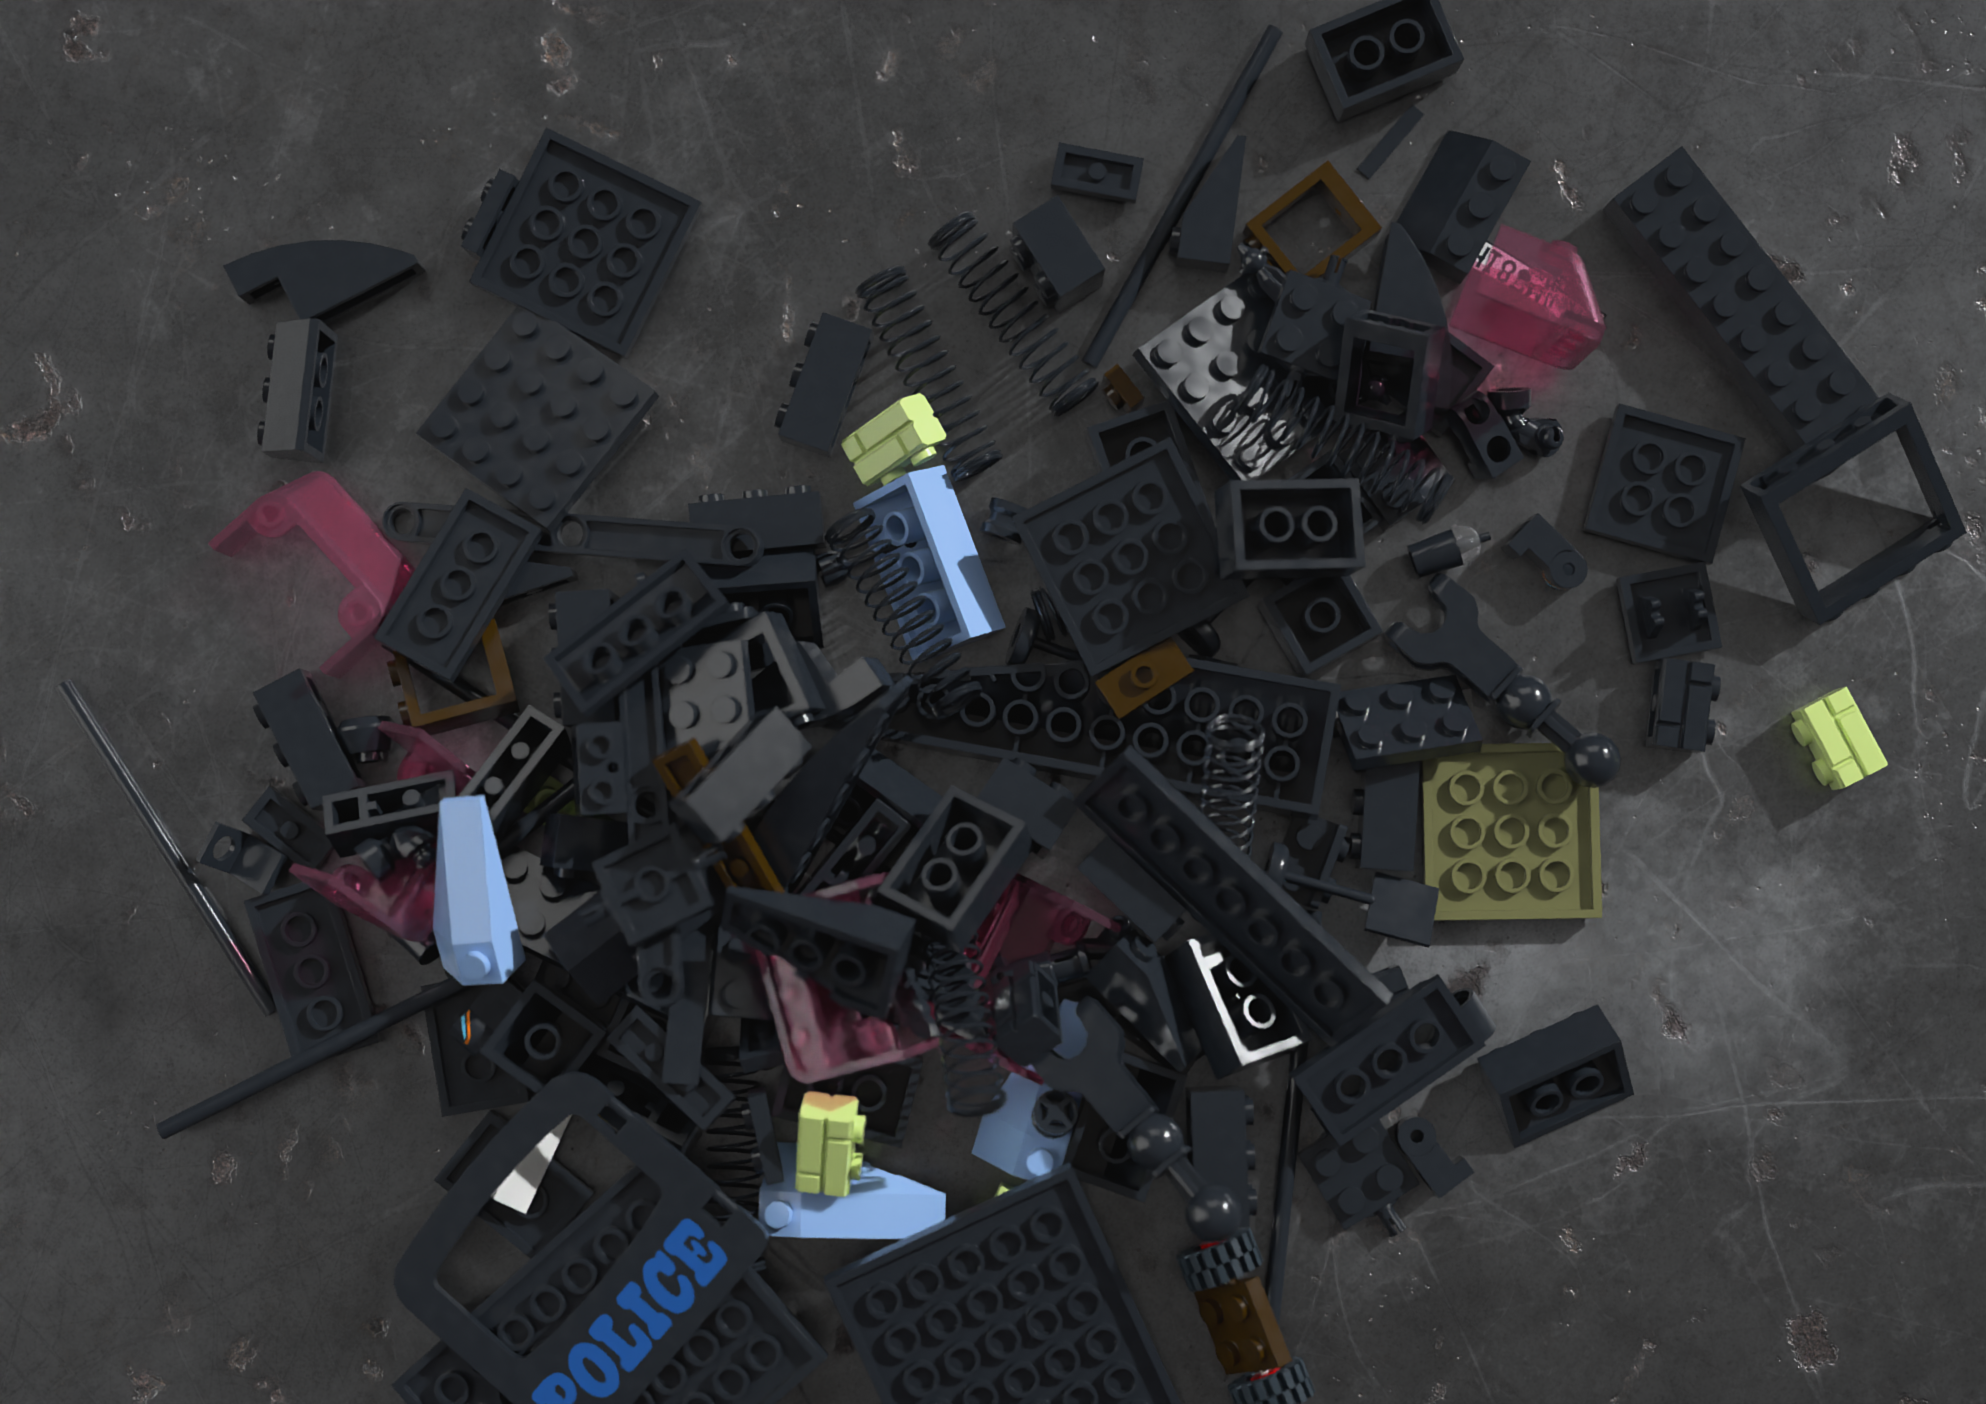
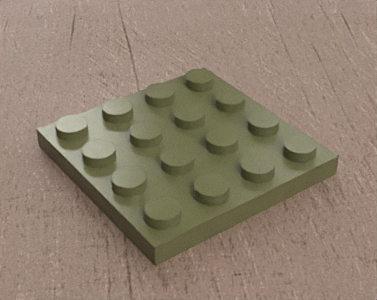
M1553 743L1482 744L1480 752L1420 761L1423 884L1440 888L1434 920L1602 918L1599 787H1583L1573 781L1566 772L1564 765L1565 753Z

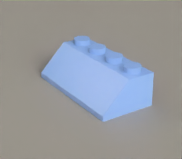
M944 465L909 472L853 502L855 510L861 508L873 509L876 516L868 528L875 525L883 526L882 532L868 542L869 547L883 539H891V544L895 546L903 545L887 554L881 553L874 558L876 563L887 555L900 553V559L893 566L879 573L881 579L901 567L909 568V572L904 578L885 589L887 595L908 582L916 581L918 583L915 590L909 595L891 604L893 611L917 596H926V601L919 608L897 619L900 628L920 613L927 610H935V615L929 621L903 634L906 645L926 629L936 624L944 625L943 630L934 638L919 646L908 649L912 660H915L924 651L941 640L951 638L953 641L947 649L936 656L971 644L1006 628ZM869 515L860 518V523H862ZM878 529L865 535L866 539L878 531ZM917 542L916 546L913 548H907L905 546V544ZM887 543L882 544L873 550L877 552L881 549V547L885 546ZM895 557L880 564L879 566H877V568L880 569L883 566L887 565L893 559H895ZM903 572L894 575L893 577L886 580L883 584L889 583L890 581L900 576ZM912 586L907 587V588L903 589L902 591L898 592L896 595H894V596H893L892 598H890L889 600H891V599H893V598H895V597L901 595L902 593L906 592V591H907L909 588H911ZM919 601L914 602L913 604L909 605L908 607H906L905 609H903V610H902L901 612H899L898 614H900V613H902V612L908 610L909 608L913 607V606L916 605ZM926 615V616L920 618L919 620L915 621V622H914L913 624H911L910 626H913V625H915L916 623L920 622L921 620H923L924 618H926L928 615ZM936 630L931 631L930 633L923 636L921 639H924ZM943 644V645L939 646L938 648L934 649V650L931 651L929 654H931V653H933L934 651L938 650L939 648H941V647L944 646L945 644Z

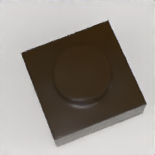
M1118 363L1104 373L1102 382L1106 387L1102 389V392L1116 410L1123 407L1127 413H1130L1143 405L1145 397Z

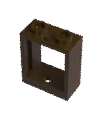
M1329 160L1247 222L1243 230V234L1246 237L1243 240L1244 245L1258 249L1265 246L1269 250V253L1266 255L1267 264L1279 268L1285 275L1290 269L1298 271L1265 231L1264 227L1314 188L1318 190L1354 235L1330 255L1340 256L1339 259L1343 257L1348 260L1373 241L1382 229L1381 225ZM1330 255L1304 275L1311 278H1323Z
M495 619L491 620L478 643L483 642L496 695L421 714L408 664L410 660L393 651L395 660L388 661L387 666L393 687L401 685L405 701L397 702L404 728L412 726L417 739L520 712Z

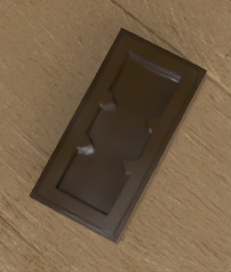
M1169 637L1145 649L1096 681L1095 684L1119 721H1121L1192 675L1194 670L1173 638Z

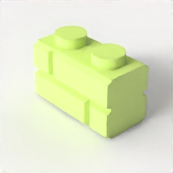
M919 393L901 398L842 440L841 446L850 462H854V469L864 485L869 486L882 482L885 486L907 474L904 467L910 463L915 467L930 460L937 454L934 447L946 439V433L938 419L933 417L934 412L924 395Z
M1847 686L1833 690L1791 712L1795 720L1791 724L1793 734L1803 747L1809 746L1816 761L1812 762L1813 771L1824 786L1829 784L1832 790L1843 789L1888 765Z
M808 1092L804 1095L799 1114L795 1182V1189L798 1192L818 1194L821 1191L824 1192V1195L845 1197L849 1195L852 1180H860L863 1153H855V1143H863L866 1117L857 1115L858 1100L856 1097L843 1095L830 1097L829 1094Z

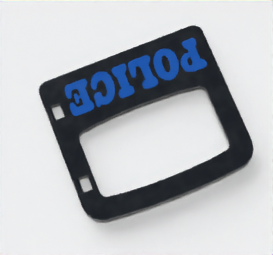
M572 1071L558 1075L544 1086L471 1163L441 1200L395 1267L393 1284L397 1297L403 1305L513 1404H633L765 1251L769 1236L765 1227L722 1192L716 1183L639 1115L629 1110L599 1080L587 1073ZM606 1105L626 1121V1124L619 1132L599 1116ZM579 1115L660 1186L662 1198L623 1255L579 1307L529 1355L520 1356L514 1353L441 1288L437 1281V1272L477 1214L520 1163L568 1116ZM711 1198L732 1215L724 1225L703 1208Z

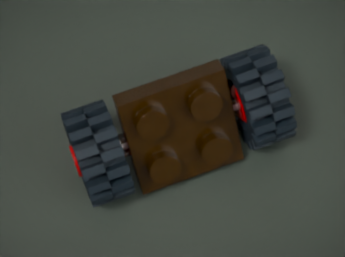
M1241 1228L1232 1237L1223 1242L1210 1243L1203 1241V1243L1195 1244L1190 1249H1186L1181 1254H1178L1176 1256L1177 1262L1189 1291L1195 1294L1201 1318L1208 1327L1216 1347V1356L1223 1365L1226 1375L1247 1372L1241 1375V1378L1233 1380L1227 1387L1233 1403L1300 1404L1307 1401V1398L1312 1397L1315 1389L1302 1357L1298 1356L1291 1358L1259 1276L1237 1280L1238 1277L1244 1275L1243 1273L1251 1272L1255 1267H1259L1264 1262L1251 1228Z

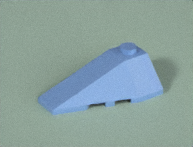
M484 795L443 798L440 801L433 931L443 968L462 985L504 983L526 960Z
M1066 998L1059 1005L1062 1043L1055 1047L1054 1050L1063 1058L1071 1059L1080 1055L1087 1045V1031L1082 1021L1076 1015V1007L1079 1002H1073ZM1031 1064L1026 1068L1016 1065L1001 1087L1006 1093L1005 1105L992 1114L982 1116L971 1154L1013 1176L1030 1181L1062 1166L1073 1127L1068 1134L1057 1139L1045 1138L1036 1131L1031 1119L1032 1108L1042 1094L1054 1089L1050 1088L1043 1081ZM1067 1092L1074 1098L1079 1109L1083 1094ZM996 1095L992 1100L997 1099L1000 1096Z
M777 1142L784 1181L766 1185L764 1176L759 1190V1222L767 1230L768 1236L905 1239L945 1220V1193L903 1176L893 1175L873 1167L871 1163L866 1161L862 1163L860 1180H852L849 1195L845 1197L824 1195V1192L821 1191L818 1194L798 1192L795 1189L798 1142Z

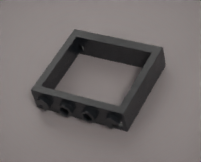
M1889 392L1740 485L1798 612L1818 625L1837 619L1851 605L1861 599L1875 595L1880 587L1897 576L1910 573L1918 563L1934 553L1948 549L1953 541L1967 533L1911 402ZM1896 431L1934 519L1818 591L1779 504Z

